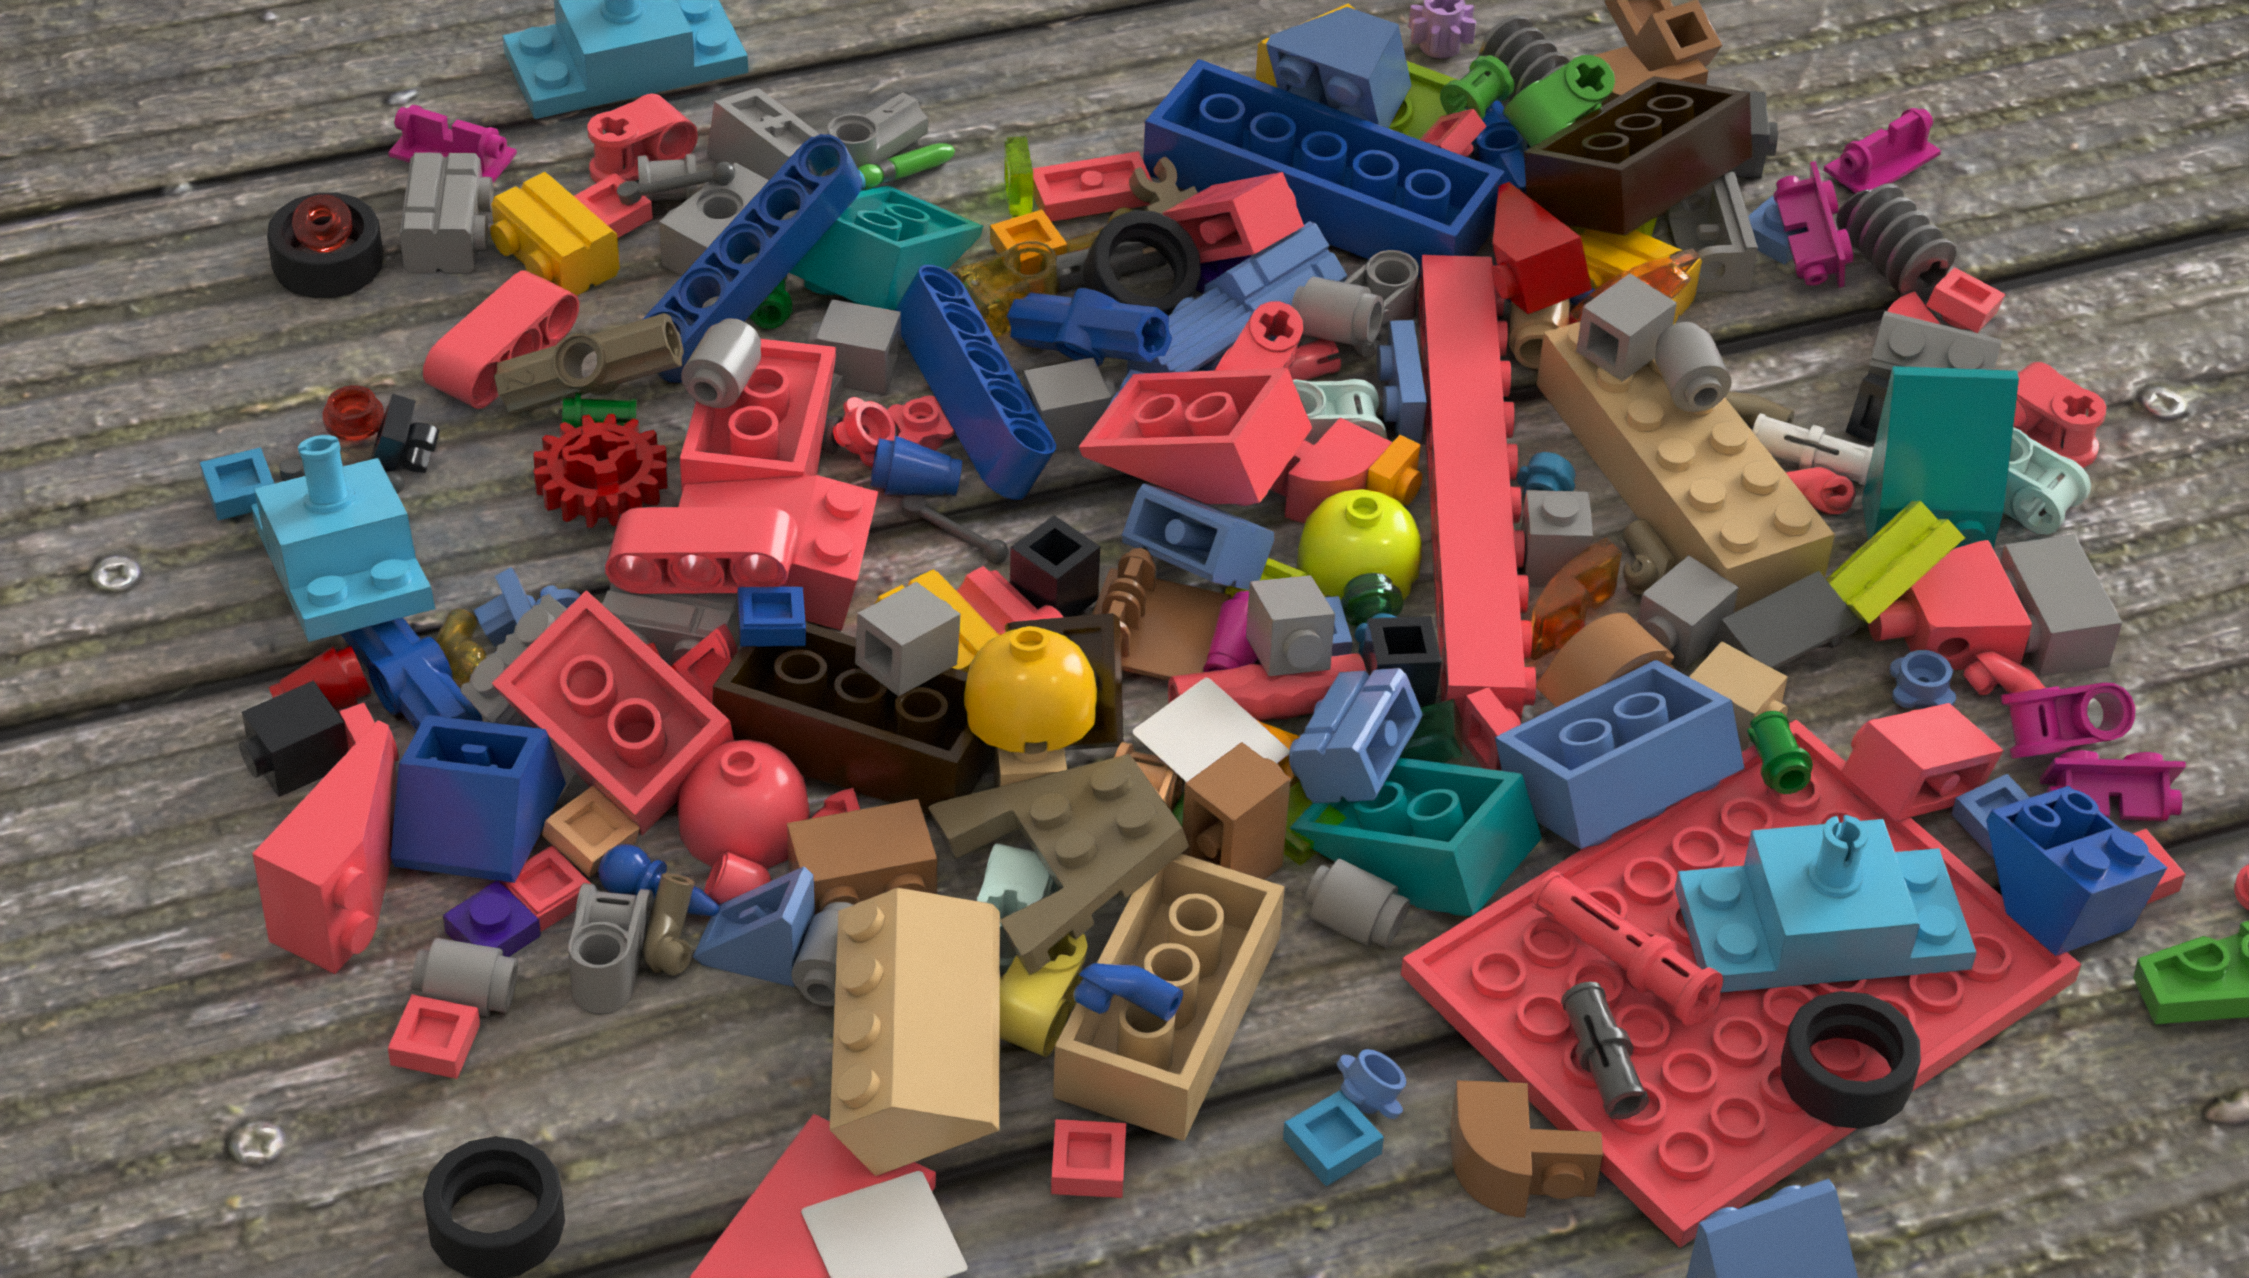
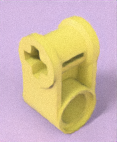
M1069 933L1047 950L1051 961L1039 971L1030 975L1016 955L1006 974L1000 977V1039L1044 1057L1051 1054L1066 1025L1067 1019L1077 1003L1074 1001L1073 992L1083 978L1079 974L1083 970L1081 967L1085 961L1088 947L1084 934L1077 939L1069 936Z

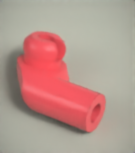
M1823 467L1785 472L1814 509L1827 515H1838L1847 512L1852 506L1856 496V489L1848 478L1839 476Z
M1994 651L1977 654L1978 660L1968 665L1963 673V676L1979 695H1988L1999 683L2008 694L2046 688L2030 669Z

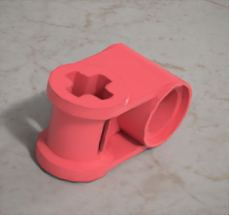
M653 93L643 95L637 100L612 111L597 114L587 124L588 138L594 143L595 156L589 163L590 177L594 182L598 183L616 173L625 181H637L639 179L637 156L646 155L649 161L684 159L686 154L692 153L697 144V127L660 95Z
M1271 301L1260 305L1253 312L1234 345L1225 352L1215 371L1288 368L1289 370L1293 364L1297 352L1296 347L1304 330L1303 320L1298 311L1291 305L1280 301ZM1271 335L1277 337L1274 342L1269 340Z
M2033 362L2018 372L2019 383L2013 427L2021 430L2029 438L2055 453L2074 460L2082 468L2092 464L2097 458L2099 443L2095 437L2096 429L2103 423L2106 415L2107 406L2104 400L2096 393L2070 381L2050 365L2043 362ZM2087 409H2089L2088 417L2086 416ZM2062 440L2064 441L2063 448H2061Z

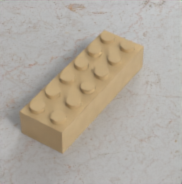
M1581 321L1544 332L1536 385L1638 519H1645L1650 523L1672 553L1675 566L1689 555L1738 586L1734 613L1817 571L1825 578L1835 537L1834 532L1726 398L1709 410L1699 412L1684 411L1675 405L1655 362V358L1622 382L1576 352Z

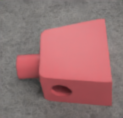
M1984 540L1952 549L1874 621L1868 624V628L1875 641L1904 638L1911 652L1916 650L1936 652L1948 660L1953 670H1964L1968 665L1978 660L1977 654L1994 651L2021 665L2032 623L1989 540Z

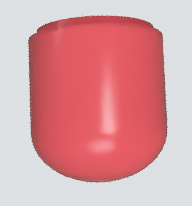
M726 851L721 853L716 859L707 878L704 892L720 905L772 881L768 870L762 865Z

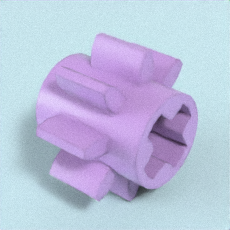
M1424 0V6L1411 5L1408 28L1411 29L1410 42L1412 44H1419L1422 52L1433 58L1444 59L1459 54L1461 42L1466 44H1473L1476 28V20L1473 19L1474 6L1465 5L1464 0Z

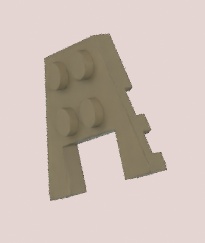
M1130 754L937 802L928 807L937 830L956 859L1020 829L1060 889L1000 919L1006 939L1029 975L1039 971L1051 961L1047 950L1069 933V936L1077 939L1095 925L1091 914L1118 893L1126 899L1189 847L1182 826Z

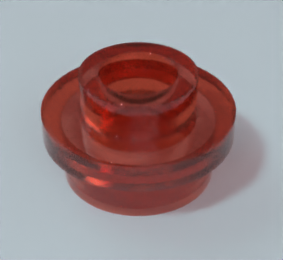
M315 195L307 198L298 205L292 217V227L298 241L305 247L317 252H331L341 247L349 237L353 224L347 205L339 198L331 195ZM322 216L331 217L330 221L324 225L312 223V221Z
M358 385L344 386L335 390L328 397L327 404L322 413L323 424L326 431L338 439L347 441L363 440L378 432L384 416V408L370 389Z

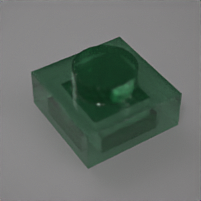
M1451 699L1420 708L1423 714L1421 721L1399 758L1446 763L1450 759L1463 756L1462 717L1455 700Z

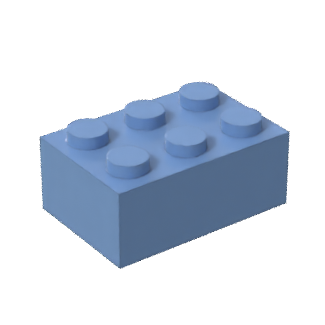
M1658 660L1645 664L1495 737L1501 769L1506 772L1523 774L1537 822L1580 849L1602 844L1609 840L1612 834L1642 819L1656 817L1662 814L1668 806L1694 793L1711 790L1720 783V780L1745 769L1732 700Z

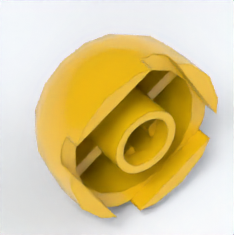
M1032 626L1005 632L989 640L977 652L970 663L964 693V706L967 711L969 728L972 733L986 744L1009 752L1025 753V742L1039 743L1047 741V752L1062 749L1082 739L1094 725L1097 699L1094 672L1080 647L1066 636Z

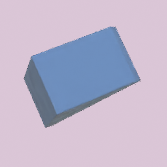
M804 866L718 905L719 912L717 915L710 917L693 958L704 966L794 987L795 984L791 977L792 969L810 922L815 916L814 876Z

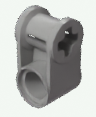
M1396 250L1378 252L1345 281V283L1368 287L1371 294L1379 295L1383 298V319L1376 339L1372 343L1361 341L1359 345L1355 346V351L1365 358L1375 355L1378 345H1384L1388 340L1390 321L1412 320L1415 317L1419 266L1416 260L1407 253Z
M582 884L576 904L575 922L568 941L572 997L575 1003L583 1010L595 1014H606L620 1010L629 1003L633 995L648 922L654 903L652 890L640 889L637 895L599 892L594 884Z

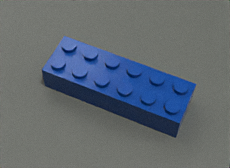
M1200 59L1193 64L1145 120L1143 162L1150 177L1159 180L1153 169L1159 159L1163 157L1168 158L1176 168V186L1185 190L1194 186L1198 193L1216 184L1283 172L1289 188L1294 193L1296 207L1303 224L1309 221L1316 223L1328 244L1367 259L1381 251H1402L1416 260L1419 266L1418 278L1420 277L1422 255L1474 256L1494 230L1498 186L1504 182L1505 171Z

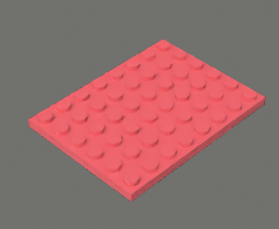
M1797 719L1789 723V728L1798 747L1807 751L1813 762L1811 779L1802 790L1792 794H1781L1775 789L1768 787L1760 773L1763 764L1755 745L1742 752L1745 769L1720 780V783L1715 788L1694 793L1668 806L1662 814L1653 818L1642 819L1612 834L1611 838L1602 844L1587 846L1402 959L1400 975L1509 1082L1528 1083V1100L1558 1130L1601 1132L1603 1157L1600 1171L1679 1248L1696 1238L1699 1222L1704 1221L1714 1212L1726 1207L1739 1209L1856 1130V1128L1832 1126L1810 1116L1791 1099L1781 1079V1055L1788 1027L1800 1007L1817 996L1839 991L1868 994L1894 1006L1911 1022L1920 1039L1921 1062L1913 1092L2076 982L2081 964L2068 952L2055 956L2008 916L2005 911L2003 897L1911 817L1894 821L1841 773L1846 762ZM1844 815L1855 817L1860 821L1883 819L1895 852L1940 849L1977 953L1972 970L1723 992L1719 994L1706 1015L1698 1022L1689 1026L1676 1019L1675 1009L1653 993L1647 992L1643 994L1633 989L1627 979L1626 970L1590 945L1584 943L1580 938L1543 912L1534 909L1531 900L1541 880L1550 872L1558 871L1578 888L1612 909L1616 914L1648 936H1666L1675 941L1678 946L1677 952L1697 965L1674 889L1678 871L1744 866L1751 830L1825 824L1827 820L1834 816H1837L1839 823H1842ZM1589 981L1599 983L1605 991L1606 1001L1617 1027L1624 1029L1628 1033L1634 1047L1630 1058L1641 1085L1649 1097L1648 1105L1635 1116L1621 1120L1610 1118L1605 1112L1604 1102L1592 1073L1582 1069L1576 1054L1579 1041L1569 1016L1561 1004L1564 993L1577 984ZM1833 1038L1819 1041L1809 1049L1813 1059L1827 1072L1845 1080L1867 1082L1884 1078L1891 1072L1887 1060L1874 1048L1856 1040Z

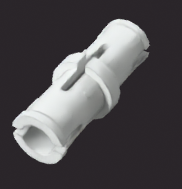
M1759 413L1752 431L1772 456L1799 464V470L1823 467L1839 476H1844L1865 486L1873 447L1868 448L1825 435L1826 429L1820 426L1813 425L1809 430L1766 417L1765 414Z

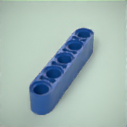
M820 134L805 141L643 318L646 319L663 313L668 314L680 333L684 350L682 366L657 373L661 379L671 383H681L682 370L707 329L724 319L732 318L745 322L857 198L862 186L861 175L846 146L839 138L830 134ZM837 167L830 175L821 176L827 169ZM798 210L791 218L781 220L788 212ZM759 253L751 262L741 264L749 255ZM719 297L711 306L702 308L703 304L710 298Z
M925 264L919 268L894 310L901 312V337L981 479L989 488L1003 497L1022 500L1028 495L1055 452L1056 443L965 286L951 272L935 265Z

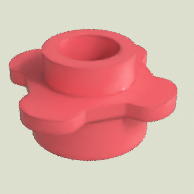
M923 396L912 399L905 405L895 404L888 408V412L891 414L897 428V436L919 445L937 450L943 445L945 439L955 434L935 396Z
M852 397L844 402L845 415L842 421L833 427V435L840 446L846 447L847 450L854 454H859L862 462L872 467L878 439L893 441L896 431L895 423L891 414L881 404L873 401L864 402L858 397Z

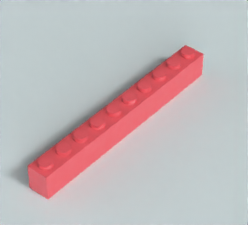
M1422 255L1417 295L1421 370L1427 402L1424 424L1437 643L1442 661L1439 677L1443 729L1462 730L1466 695L1489 687L1505 708H1510L1516 713L1520 722L1523 706H1534L1536 696L1535 667L1524 666V658L1530 659L1532 622L1521 620L1520 613L1527 612L1529 595L1528 576L1517 575V568H1522L1524 564L1525 534L1524 530H1514L1513 523L1519 524L1521 516V488L1510 486V480H1516L1518 448L1517 444H1507V438L1513 437L1514 403L1504 402L1503 397H1509L1511 363L1510 361H1500V356H1506L1508 325L1507 321L1497 320V316L1503 315L1504 299L1498 293L1492 278V257Z

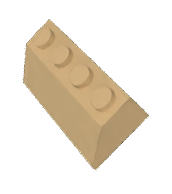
M903 888L892 889L839 910L830 1131L875 1176L999 1131L1000 911L991 903Z

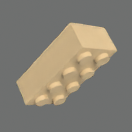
M1180 854L1133 892L1097 963L1139 966L1182 989V1002L1175 1015L1169 1021H1164L1115 994L1111 999L1109 1009L1102 1014H1098L1076 1003L1055 1045L1053 1098L1185 1141L1280 939L1285 886Z

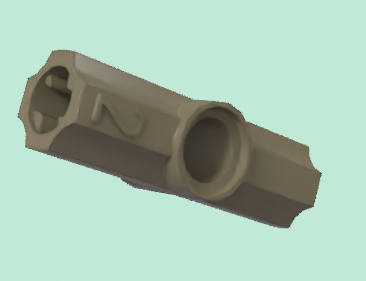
M663 313L592 335L584 333L571 334L563 338L558 345L498 362L497 373L494 377L498 395L503 400L508 413L517 415L561 402L563 398H575V393H581V396L588 393L607 395L616 390L622 383L682 366L684 350L680 333L677 331L671 316ZM595 351L597 355L596 368L591 375L584 378L582 375L583 360L589 353Z

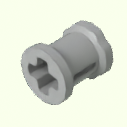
M686 154L684 159L659 161H649L646 155L637 156L639 185L696 173L695 154ZM697 185L645 196L651 201L687 200L698 190Z

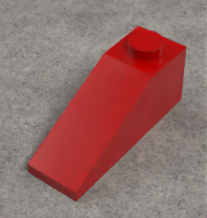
M1510 182L1499 185L1492 242L1497 265L1492 266L1491 271L1495 287L1503 299H1510L1526 314H1531L1591 291L1592 287L1581 236Z

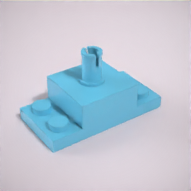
M554 0L556 24L544 27H531L524 31L502 35L504 54L534 119L748 73V55L719 0Z
M331 435L313 436L302 441L298 446L305 476L254 488L257 503L251 504L255 527L308 642L435 609L431 585L415 556L408 514L378 458L343 466L338 438Z
M1844 815L1842 823H1839L1838 817L1834 816L1827 820L1825 824L1751 830L1744 866L1678 871L1674 889L1697 965L1702 969L1714 968L1722 974L1723 985L1720 993L1972 970L1977 952L1940 849L1895 852L1883 819L1860 821L1855 817Z

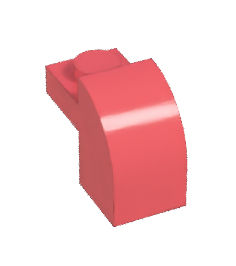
M1339 418L1315 445L1305 440L1302 442L1293 458L1288 462L1269 490L1286 497V518L1305 523L1309 515L1326 498L1342 491L1366 490L1368 469L1392 442L1343 418Z

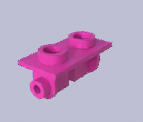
M413 104L409 108L401 107L397 111L394 124L396 129L402 130V136L388 152L389 157L410 163V158L413 157L414 153H441L443 157H448L449 153H476L478 158L481 159L482 177H492L494 183L516 156L517 149L508 147L506 138L499 136V132L495 128H485L457 119L453 123L451 130L448 129L447 116L422 109L421 106Z
M1922 108L1907 109L1900 118L1889 123L1887 130L1881 128L1860 141L1848 143L1844 147L1841 156L1825 165L1823 171L1855 193L1866 189L1872 190L1880 185L1895 182L1941 154L1939 148L1928 142L1930 128L1933 126L1931 114Z
M1816 161L1810 162L1809 179L1799 181L1797 176L1783 177L1777 181V190L1774 192L1773 197L1777 204L1785 232L1804 227L1807 229V232L1788 236V244L1797 276L1804 279L1806 285L1814 286L1825 282L1828 279V274L1835 273L1840 288L1845 286V264L1853 262L1852 246L1847 230H1836L1832 215L1838 213V202L1831 180L1822 182Z
M2077 750L2063 753L2059 758H2054L2039 780L2040 784L2056 785L2048 786L2047 792L2070 786L2074 790L2087 794L2097 803L2099 811L2107 818L2110 817L2109 796H2113L2119 799L2120 820L2166 822L2170 815L2181 814L2182 793L2179 789H2171L2170 785L2186 768L2185 761H2164L2163 755L2154 752L2133 753L2125 756L2123 760L2099 759V755L2096 752Z

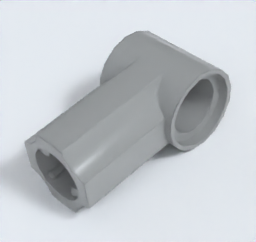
M902 92L866 115L851 113L833 118L828 124L827 134L839 138L844 143L858 168L866 164L874 165L888 159L928 133V117L922 112L917 99ZM837 167L827 169V175L833 173Z

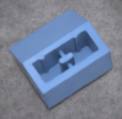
M1349 7L1272 34L1266 43L1278 88L1389 128L1412 86L1399 24Z
M1828 1178L1805 1187L1792 1185L1779 1190L1769 1199L1740 1209L1726 1207L1714 1212L1704 1221L1699 1222L1686 1278H1858L1837 1190Z

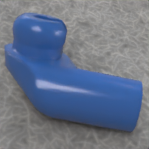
M1092 963L1080 972L1079 975L1083 978L1073 992L1074 1001L1098 1014L1105 1013L1109 1009L1111 999L1115 994L1164 1021H1169L1175 1015L1183 998L1182 989L1139 966Z

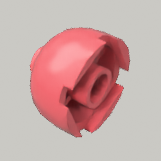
M748 739L727 741L713 749L687 775L678 792L677 811L680 839L693 857L710 867H713L718 856L726 851L762 865L766 869L788 860L787 823L810 818L804 777L792 760L785 753L768 743Z

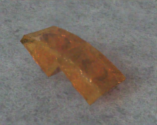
M1691 248L1673 252L1635 266L1599 286L1570 313L1578 322L1581 321L1583 306L1629 273L1672 299L1690 282L1691 277L1686 272L1701 256Z
M1608 538L1593 544L1569 561L1550 580L1539 596L1531 619V658L1534 661L1556 649H1561L1578 631L1585 627L1587 610L1601 607L1615 595L1622 551Z

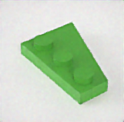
M2249 920L2240 924L2239 932L2235 935L2220 940L2202 936L2137 959L2133 979L2155 1024L2249 1017Z

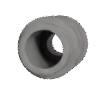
M1315 276L1307 281L1305 287L1299 286L1296 289L1291 304L1303 320L1304 330L1302 335L1354 346L1359 345L1361 341L1372 343L1376 339L1384 312L1383 298L1379 295L1371 294L1368 287Z
M732 318L724 319L707 329L681 373L685 389L697 402L713 408H726L737 401L761 360V339L756 330L746 322Z
M1691 322L1674 324L1660 334L1656 342L1655 362L1675 405L1684 411L1699 412L1709 410L1720 403L1729 393L1732 380L1712 336L1706 330Z
M1338 859L1331 868L1321 865L1317 869L1304 898L1305 902L1313 905L1310 919L1367 947H1370L1374 942L1384 948H1388L1398 934L1410 905L1409 899L1397 894L1398 886L1342 859Z
M833 902L826 905L822 912L812 918L793 966L791 977L793 983L802 992L804 997L814 1004L821 1006L835 1005L838 911L853 904Z
M435 938L430 950L419 949L417 953L411 987L412 990L422 991L423 997L477 1007L479 1016L490 1017L492 1011L508 1013L516 987L518 959L503 956V951L500 948Z

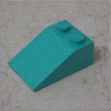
M885 185L860 191L852 204L789 273L804 279L803 285L813 292L824 295L838 294L852 300L854 304L895 310L921 266L925 264L935 265L947 270L981 237L984 226L891 186Z
M1892 366L1862 495L1868 540L1911 501H1922L1937 519H1949L1965 537L1955 548L1989 540L1994 549L2004 512L2019 383L2016 370Z
M1399 758L1375 800L1348 802L1343 796L1340 802L1312 803L1290 827L1294 839L1335 862L1338 859H1342L1398 886L1397 894L1409 899L1410 904L1420 909L1451 913L1456 916L1470 917L1479 912L1542 839L1523 774Z

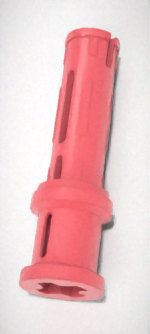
M1558 871L1550 872L1536 887L1531 900L1534 909L1543 912L1580 938L1584 943L1590 945L1626 970L1627 979L1633 989L1643 994L1647 992L1653 993L1675 1009L1676 1019L1683 1024L1690 1026L1698 1022L1717 1000L1723 985L1722 974L1714 968L1702 969L1677 952L1678 946L1676 942L1669 937L1659 935L1648 936L1616 914L1612 909L1578 888Z

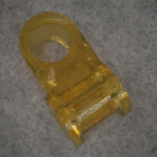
M1037 241L1018 243L1008 250L982 261L964 265L953 273L965 286L983 319L986 318L989 321L986 324L994 338L1011 330L1007 315L1014 299L1025 298L1029 293L1058 296L1057 256L1051 247ZM975 280L978 284L974 285L971 281Z

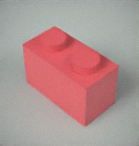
M1283 172L1212 185L1163 212L1164 216L1174 219L1191 235L1200 253V263L1254 255L1304 227L1296 207L1294 193L1289 188Z
M1950 703L1868 721L1853 737L1851 743L1853 751L1841 773L1894 821L1953 807L1956 797L1987 782L2004 750Z

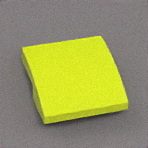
M1911 501L1833 571L1826 580L1859 620L1870 624L1964 540L1965 537L1949 519H1937L1922 501Z

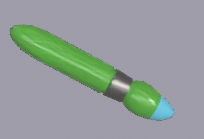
M937 143L885 159L874 165L866 164L860 166L858 170L862 179L861 191L940 166L954 156L955 149L947 143Z

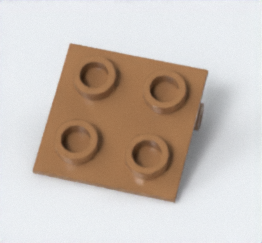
M1134 548L1122 555L1118 563V569L1110 568L1092 615L1114 613L1120 618L1122 670L1169 681L1171 676L1204 672L1203 667L1207 661L1221 606L1225 601L1231 599V595L1157 579L1153 556L1143 548Z

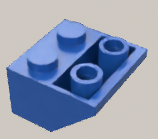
M426 715L399 762L391 860L394 867L515 883L544 827L545 820L549 818L566 785L546 729Z
M2070 786L1992 809L1986 819L2006 914L2055 956L2132 929L2168 868L2149 852L2148 846L2142 839L2119 828L2099 811L2097 803L2090 796L2081 791L2074 790Z

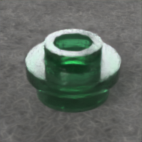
M1380 573L1362 574L1350 580L1344 587V596L1340 601L1346 622L1356 627L1362 623L1367 624V619L1372 618L1378 613H1387L1397 617L1404 606L1400 589L1393 585L1392 580L1388 576Z

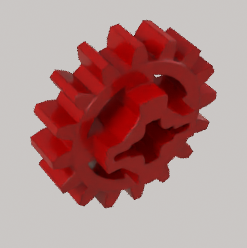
M589 414L583 415L581 427L574 428L566 422L559 424L560 438L545 435L542 438L543 450L534 452L533 472L536 495H543L544 507L547 511L561 507L562 520L567 523L581 515L585 516L586 526L590 528L595 526L598 518L607 517L613 527L617 526L620 515L629 509L642 508V503L657 506L660 503L659 490L668 488L665 445L657 444V433L654 430L640 433L639 420L634 418L624 426L616 424L615 414H608L603 423H594Z

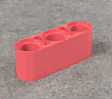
M527 270L519 271L435 343L429 351L423 366L425 383L475 409H483L499 396L494 377L497 373V363L557 345L571 331L579 313L578 296Z
M766 506L647 507L629 509L618 520L605 565V574L609 581L617 588L637 594L738 593V587H783L790 570L798 537V526L788 513Z

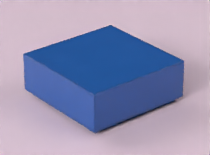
M738 587L737 607L740 647L805 646L806 622L803 587Z

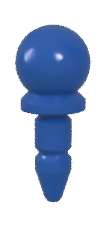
M621 844L609 849L604 854L599 864L598 874L601 884L609 893L637 895L640 889L652 890L655 899L661 874L666 873L667 865L661 860L651 862L648 855L637 846ZM694 886L687 913L706 916L717 915L719 912L718 904L703 890Z

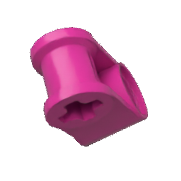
M2103 682L2063 689L2055 686L2000 695L2002 705L2008 706L2010 710L2015 745L2009 749L2011 759L2067 751L2072 746L2115 740L2123 737L2131 729L2135 720V704L2132 696L2125 688L2115 683ZM2092 698H2095L2101 704L2103 710V720L2098 728L2093 726L2087 715L2088 705Z

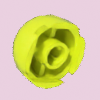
M1370 490L1342 491L1326 498L1306 519L1298 547L1297 568L1312 576L1324 597H1328V595L1331 597L1339 596L1340 600L1347 601L1346 610L1355 612L1384 610L1404 601L1411 593L1412 583L1419 577L1422 560L1420 533L1412 515L1399 501L1381 492Z

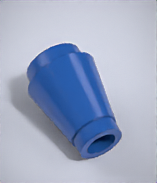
M896 435L893 441L879 438L872 466L870 487L884 489V495L947 494L956 496L961 476L962 460L951 458V456Z

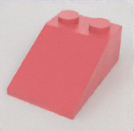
M761 339L760 363L733 405L726 408H713L696 401L680 456L682 492L685 484L817 475L836 359V347Z
M1288 368L1143 373L1132 375L1078 448L1082 456L1205 504L1248 506L1260 503L1267 495L1269 489L1311 431L1312 426Z
M819 475L684 485L678 507L766 506L788 513L798 526V537L788 578L783 587H803L805 621L842 630L857 583L878 495L877 491Z
M587 590L492 682L493 687L532 728L546 729L553 750L589 787L594 786L640 827L639 833L642 836L677 802L679 788L692 769L713 749L727 741H734L730 720Z
M378 720L252 853L269 942L333 974H336L353 954L361 953L371 942L377 929L392 862L391 848L397 775L388 724Z

